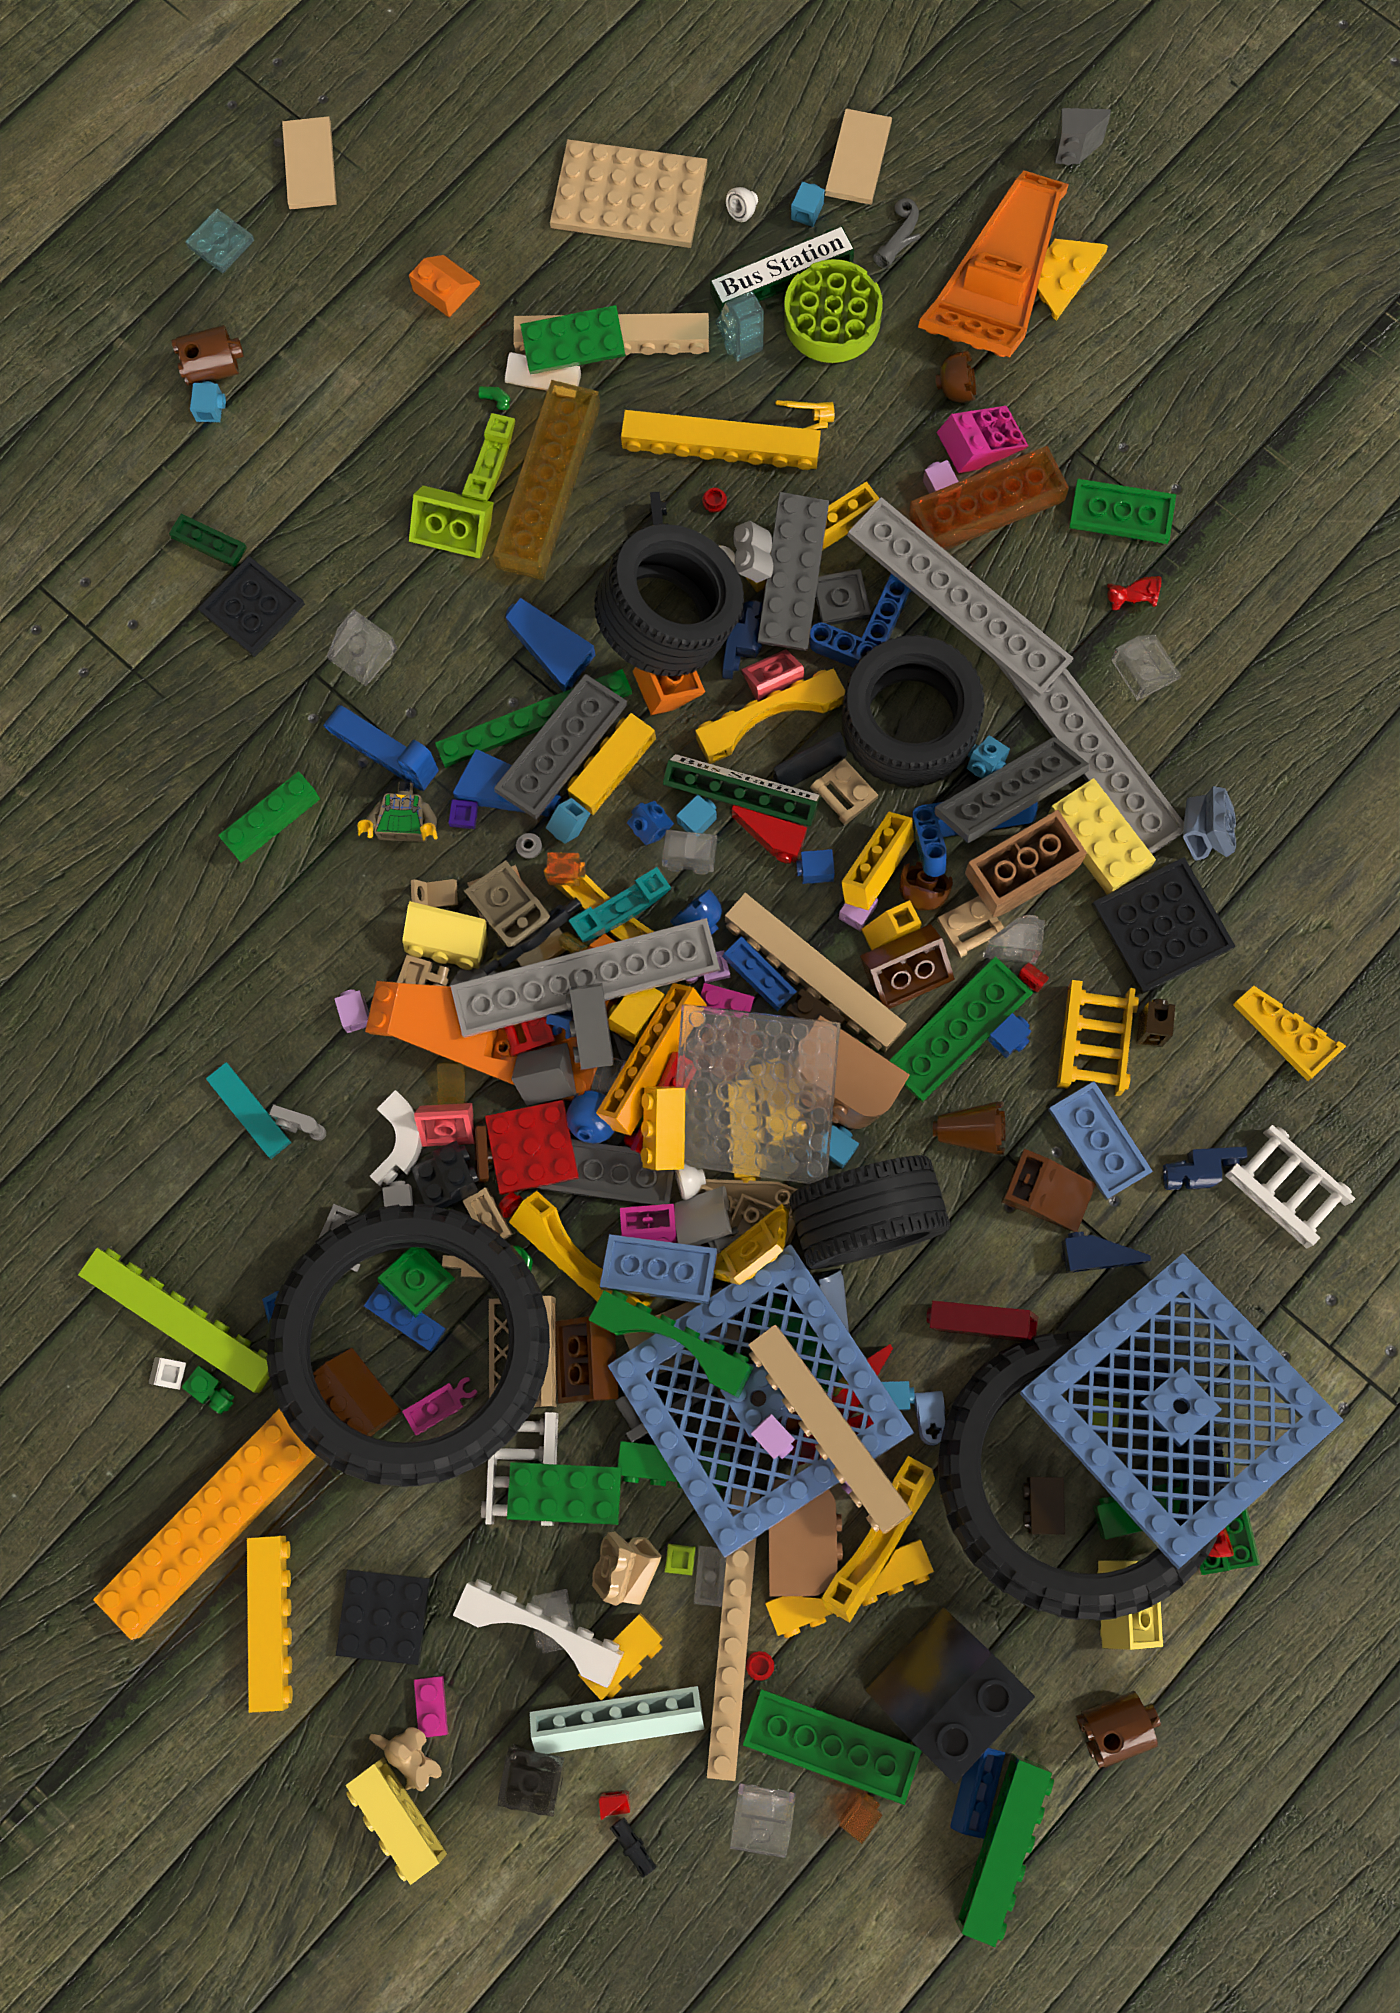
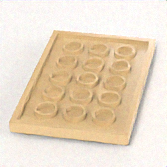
M568 139L550 226L554 229L691 248L707 170V159Z

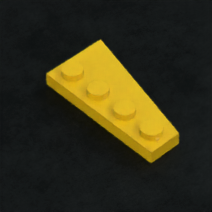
M1255 986L1251 987L1233 1004L1307 1081L1311 1080L1346 1047L1340 1041L1335 1042L1327 1037V1033L1317 1027L1315 1029L1304 1022V1018L1297 1013L1292 1014L1283 1008V1004Z

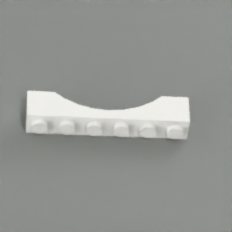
M477 1579L476 1582L471 1581L466 1584L453 1616L476 1627L495 1623H515L540 1630L553 1638L566 1650L575 1662L582 1677L606 1688L611 1684L624 1654L623 1651L619 1650V1644L608 1639H604L603 1642L593 1638V1632L583 1627H578L576 1630L567 1626L568 1621L557 1615H553L550 1618L542 1614L543 1609L534 1604L527 1603L526 1606L516 1602L517 1597L505 1591L499 1594L491 1590L492 1585L483 1580Z

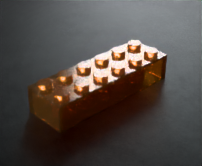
M1045 446L911 501L909 517L916 527L944 550H947L1064 502L1069 487L1048 446Z

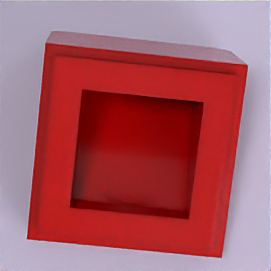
M1027 963L1017 976L1035 992H1039L1049 979L1047 975L1031 963Z

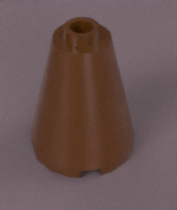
M996 1101L938 1115V1121H933V1136L938 1137V1141L942 1143L1004 1155L1005 1148H1000V1145H1002V1141L1006 1140L1005 1111H999V1108H1002L1004 1103L1003 1101Z

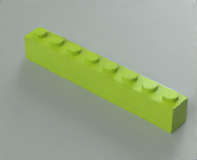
M96 1248L78 1274L80 1277L252 1392L260 1393L270 1379L266 1351L262 1349L258 1352L250 1347L252 1342L240 1334L235 1338L228 1333L230 1328L217 1319L214 1323L206 1318L208 1315L206 1311L196 1305L190 1308L184 1304L186 1298L175 1291L169 1294L162 1289L165 1284L152 1276L148 1280L141 1275L143 1271L141 1268L131 1262L127 1265L119 1260L121 1255L114 1250L107 1248L104 1251Z

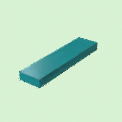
M227 1062L206 1078L270 1159L292 1143Z

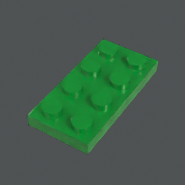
M616 305L520 324L530 375L626 356Z
M1077 479L1069 528L1168 544L1176 494Z
M510 1462L507 1519L619 1525L622 1468Z

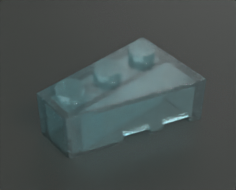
M753 291L726 302L716 321V325L725 340L724 345L728 354H733L738 362L763 350V309Z

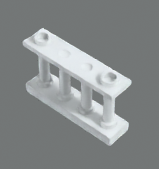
M1271 1125L1263 1132L1269 1138L1264 1146L1245 1166H1240L1237 1163L1228 1170L1225 1176L1307 1249L1320 1239L1316 1234L1317 1230L1315 1228L1339 1202L1346 1206L1356 1198L1351 1195L1352 1191L1342 1182H1336L1292 1143L1286 1131ZM1279 1147L1290 1158L1266 1184L1263 1183L1261 1185L1253 1178L1254 1172ZM1299 1165L1310 1177L1287 1202L1281 1203L1274 1197V1191ZM1318 1184L1322 1185L1331 1195L1308 1221L1304 1220L1302 1222L1295 1215V1209Z
M545 1412V1418H541L540 1421H525L518 1430V1432H540V1435H544V1446H539V1449L501 1448L488 1460L487 1499L482 1501L481 1518H486L485 1524H494L495 1516H507V1505L495 1504L496 1487L509 1488V1476H496L497 1459L539 1460V1463L557 1464L558 1413ZM541 1521V1526H554L555 1522Z

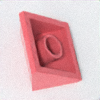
M787 649L741 669L758 702L766 699L770 693L776 690L784 691L790 688L794 682L804 680L803 665Z
M472 1103L419 1106L414 1113L422 1147L445 1146L454 1141H457L459 1145L474 1144Z

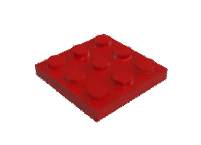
M564 1100L485 1116L500 1195L579 1179L571 1134L567 1125Z

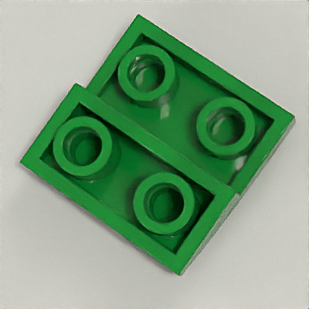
M1247 1508L1225 1527L1234 1556H1208L1200 1566L1201 1575L1260 1565Z

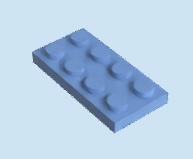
M1095 1081L1048 1109L1105 1200L1153 1172Z
M609 1234L600 1289L709 1304L717 1249Z

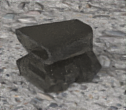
M513 1744L512 1747L508 1748L505 1759L498 1806L510 1810L516 1809L537 1815L554 1817L557 1800L561 1792L565 1757L534 1752L518 1744Z

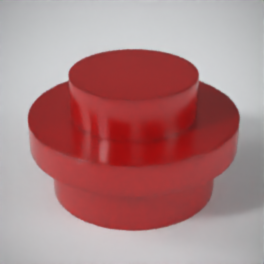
M711 488L703 495V506L709 512H720L727 505V496L721 489Z
M515 1193L505 1196L498 1206L501 1210V1215L504 1218L512 1217L524 1199Z
M764 1651L754 1652L747 1659V1672L755 1680H766L774 1671V1661Z

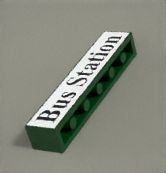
M843 226L835 229L831 228L814 238H806L797 245L785 247L770 256H763L756 262L741 265L736 270L727 274L717 275L714 279L710 280V294L721 316L724 317L787 291L792 279L798 273L801 274L810 268V265L813 263L831 259L853 263L854 247Z
M673 754L668 760L663 785L807 826H811L815 820L821 795L676 754Z

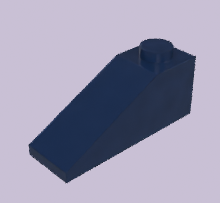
M1084 1232L1069 1233L1068 1238L1061 1241L1066 1273L1147 1264L1151 1261V1256L1093 1235L1084 1236Z

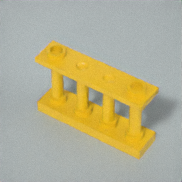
M1072 980L1068 986L1057 1087L1067 1089L1071 1082L1076 1080L1095 1081L1096 1083L1116 1085L1115 1096H1121L1125 1089H1129L1130 1074L1126 1072L1133 1013L1137 1012L1139 998L1135 997V988H1130L1125 998L1086 993V990L1082 989L1083 981ZM1084 1003L1123 1008V1023L1083 1018V1015H1079L1080 1005L1084 1006ZM1089 1029L1121 1034L1120 1049L1080 1044V1041L1076 1040L1077 1031ZM1083 1054L1118 1059L1117 1075L1077 1069V1066H1073L1074 1056Z

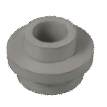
M526 833L518 838L516 849L521 857L532 859L540 854L542 843L537 835ZM526 842L533 843V847L530 849H526L524 845Z

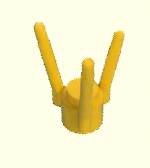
M780 400L775 402L779 406L812 409L813 420L818 421V423L803 429L817 430L828 428V422H834L833 402L808 403Z

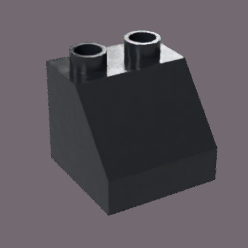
M941 1605L863 1687L901 1730L954 1784L1035 1698L990 1650Z

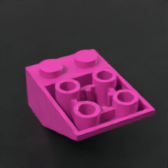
M1007 406L951 414L937 431L958 473L978 470L1028 447Z
M674 1204L620 1208L622 1236L677 1243Z

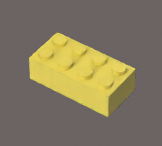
M1094 778L1051 806L1048 815L1059 810L1087 852L1083 860L1084 865L1107 895L1124 887L1148 871L1156 861Z
M384 1757L346 1785L349 1790L346 1794L350 1802L355 1807L359 1805L364 1813L362 1818L365 1825L370 1831H376L381 1839L379 1845L386 1856H392L397 1864L395 1870L403 1881L407 1880L410 1885L438 1865L447 1855Z

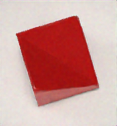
M629 1791L607 1792L600 1795L601 1820L611 1815L630 1813Z

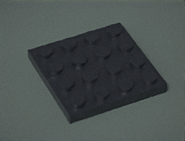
M1185 857L1091 904L1141 994L1163 985L1236 947Z

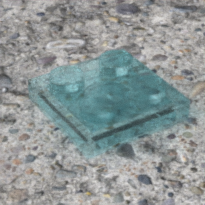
M216 209L185 242L189 249L223 274L253 243L254 238L251 233L219 209Z

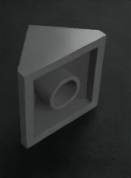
M568 1043L517 1055L511 1079L527 1106L567 1098L577 1094Z

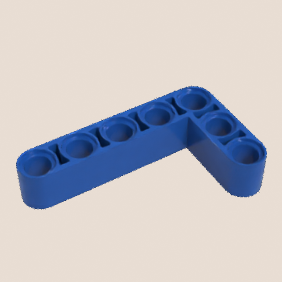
M891 573L862 638L826 623H817L810 630V648L820 655L854 668L856 663H859V659L863 654L871 651L872 647L879 646L881 642L888 641L911 589ZM899 590L902 594L894 595L891 591ZM889 611L893 615L887 617L882 615L881 612ZM878 632L882 634L883 637L874 638L871 634ZM818 635H823L827 639L824 641H818L815 639V637ZM844 644L849 646L850 649L844 651L839 649L838 646Z
M341 705L335 708L323 724L330 733L404 781L413 783V786L420 791H425L439 771L431 752L424 745L416 740H412L406 747Z
M943 802L921 805L913 811V830L917 850L924 873L931 877L941 876L946 871V846L943 837L958 835L935 815V807ZM1038 802L993 829L1028 824L1035 821L1037 818Z

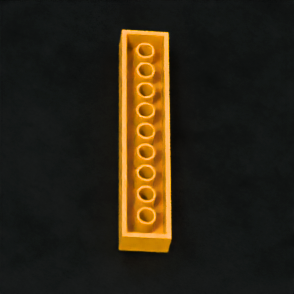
M280 1408L93 1599L130 1640L140 1638L316 1457L291 1429Z

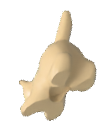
M408 1727L404 1733L396 1735L390 1741L381 1735L371 1734L369 1736L373 1743L384 1750L388 1763L396 1767L406 1777L407 1784L405 1790L413 1788L423 1791L429 1785V1777L437 1779L441 1776L440 1766L434 1760L425 1757L421 1748L426 1742V1736L421 1730Z

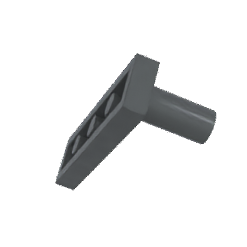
M708 1381L694 1390V1393L707 1395L710 1382ZM715 1386L714 1392H716L717 1389H720V1388H718V1387ZM626 1395L616 1400V1406L631 1429L626 1433L630 1441L635 1443L649 1434ZM687 1395L673 1403L671 1408L684 1411ZM693 1397L691 1407L703 1399ZM670 1412L673 1418L679 1415L677 1413Z

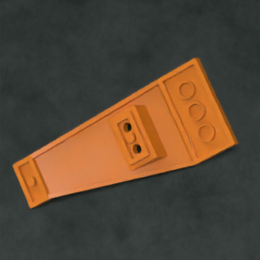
M1023 171L1017 177L938 298L920 318L918 328L924 329L930 334L946 336L954 342L970 344L975 349H985L994 352L995 355L1000 357H1011L1025 338L1058 205L1067 193L1069 184Z

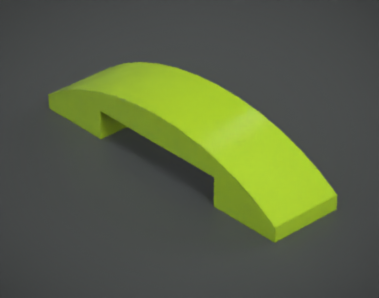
M491 413L484 432L485 440L473 473H469L462 497L482 502L488 501L505 463L514 430L515 418Z

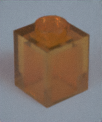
M548 852L546 874L548 884L580 886V878H585V862H581L580 854Z
M857 1793L839 1818V1826L862 1844L882 1817V1813L878 1809L880 1803L869 1794L863 1797Z

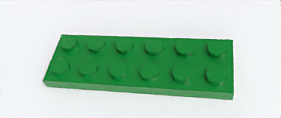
M995 956L889 1061L910 1075L904 1086L923 1103L1034 992Z
M764 1689L760 1690L743 1742V1746L902 1805L906 1803L921 1755V1750L914 1744Z

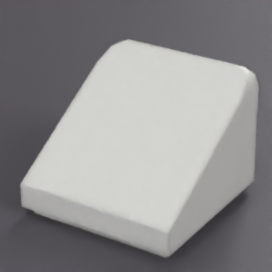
M155 1357L149 1384L180 1390L186 1363Z

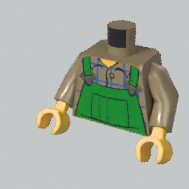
M407 781L398 782L397 794H385L383 800L376 804L366 819L359 821L357 824L358 836L363 832H368V838L373 837V830L375 829V834L379 840L427 842V836L433 835L434 840L438 839L436 832L437 818L430 805L423 802L420 795H413V783Z

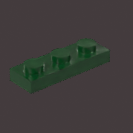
M180 514L169 532L172 539L233 568H236L247 549L245 543L184 514Z

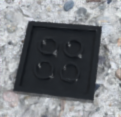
M248 556L198 610L255 658L299 612L305 603L293 591Z
M348 1569L335 1656L419 1665L431 1578Z

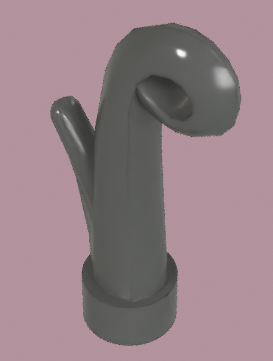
M909 198L900 199L895 204L897 214L907 219L885 245L880 246L873 255L874 262L881 268H889L895 260V256L903 248L921 238L919 233L910 236L918 221L919 210L916 203Z

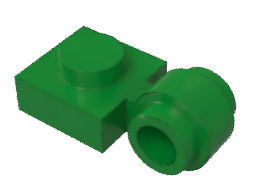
M199 1365L181 1387L202 1404H206L210 1399L209 1407L221 1415L224 1411L227 1412L234 1403L232 1400L235 1396L223 1387L219 1391L216 1390L222 1382Z

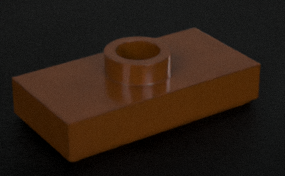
M477 1126L474 1130L476 1173L480 1180L478 1183H487L489 1180L488 1162H492L493 1156L491 1146L487 1147L486 1126Z

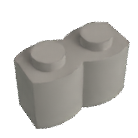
M752 521L736 526L734 530V545L737 549L735 554L737 572L756 583L770 578L773 573V559L770 555L772 549L770 532Z

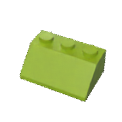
M422 486L413 494L409 542L480 559L491 527L494 502H482L462 497L461 494Z

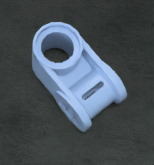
M942 1391L915 1393V1412L918 1418L920 1438L927 1445H937L941 1441L945 1426ZM930 1425H933L934 1429L940 1432L935 1436V1439H932L930 1434H926Z

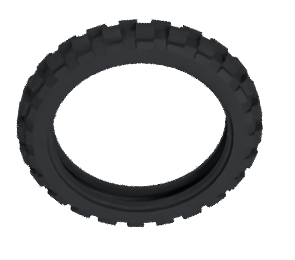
M398 1204L380 1207L379 1210L366 1214L363 1212L347 1219L344 1224L334 1230L330 1229L317 1239L315 1244L305 1254H302L291 1268L290 1275L285 1283L281 1285L274 1302L275 1306L272 1317L269 1319L266 1339L268 1341L266 1356L268 1374L277 1404L291 1429L316 1456L330 1466L347 1475L383 1486L411 1487L436 1482L440 1483L458 1477V1475L475 1469L489 1460L496 1452L507 1445L529 1417L538 1400L548 1368L550 1333L547 1310L541 1290L525 1260L512 1245L485 1223L482 1224L467 1214L453 1209L438 1208L435 1205L415 1204L400 1206ZM429 1248L445 1252L463 1260L476 1269L494 1289L503 1306L508 1324L509 1345L505 1368L497 1387L486 1404L466 1423L453 1431L436 1438L418 1442L400 1443L376 1439L362 1434L340 1420L328 1407L320 1394L313 1375L310 1358V1342L314 1321L328 1292L355 1265L376 1254L393 1249Z
M1067 1331V1333L1061 1334L1047 1333L1032 1337V1341H1025L1020 1344L1015 1343L999 1352L996 1357L986 1362L972 1375V1378L962 1388L953 1403L945 1422L938 1457L939 1489L946 1518L953 1535L956 1536L963 1548V1552L973 1565L988 1578V1581L1003 1593H1007L1019 1600L1021 1604L1039 1612L1044 1611L1057 1615V1617L1073 1620L1092 1619L1098 1621L1135 1614L1168 1598L1181 1588L1208 1557L1217 1540V1535L1179 1569L1157 1548L1144 1559L1120 1570L1097 1574L1069 1572L1045 1564L1020 1548L999 1525L985 1495L981 1476V1454L986 1432L994 1417L1012 1397L1021 1392L1088 1335V1331ZM1124 1342L1117 1349L1129 1350V1344ZM1134 1346V1351L1148 1352V1350L1141 1346L1139 1348ZM1109 1356L1096 1367L1108 1368ZM1114 1356V1368L1128 1370L1129 1357ZM1134 1358V1370L1148 1371V1359ZM1154 1360V1372L1168 1373L1167 1365L1160 1360ZM1094 1373V1378L1108 1382V1375ZM1114 1375V1385L1128 1389V1376ZM1134 1377L1133 1390L1148 1391V1378ZM1154 1379V1391L1166 1380ZM1137 1397V1398H1139L1141 1401H1143L1146 1397ZM1176 1400L1173 1402V1408L1177 1413L1185 1414L1188 1412V1406L1184 1401ZM1208 1423L1194 1435L1208 1436ZM1214 1427V1436L1220 1437L1217 1427ZM1187 1441L1180 1448L1174 1443L1177 1453L1187 1454ZM1193 1441V1454L1208 1456V1442ZM1214 1443V1456L1224 1457L1222 1451L1224 1448L1223 1444ZM1180 1460L1182 1474H1187V1460ZM1193 1461V1475L1208 1476V1462ZM1214 1463V1477L1228 1478L1227 1464ZM1182 1480V1494H1187L1186 1480ZM1193 1481V1495L1207 1496V1482ZM1214 1483V1496L1227 1484ZM1181 1500L1178 1514L1187 1515V1501ZM1193 1501V1515L1206 1503ZM1175 1520L1180 1526L1186 1522Z

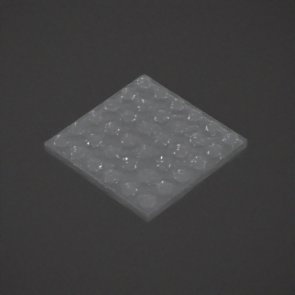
M682 1005L676 1087L685 1088L684 1165L811 1184L827 1178L840 1023L698 1005Z

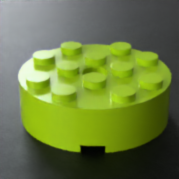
M831 259L811 264L810 268L801 274L798 273L792 279L786 291L784 325L790 341L801 353L821 362L839 363L858 357L873 344L880 329L883 305L880 288L877 282L875 283L867 275L865 269L852 262Z

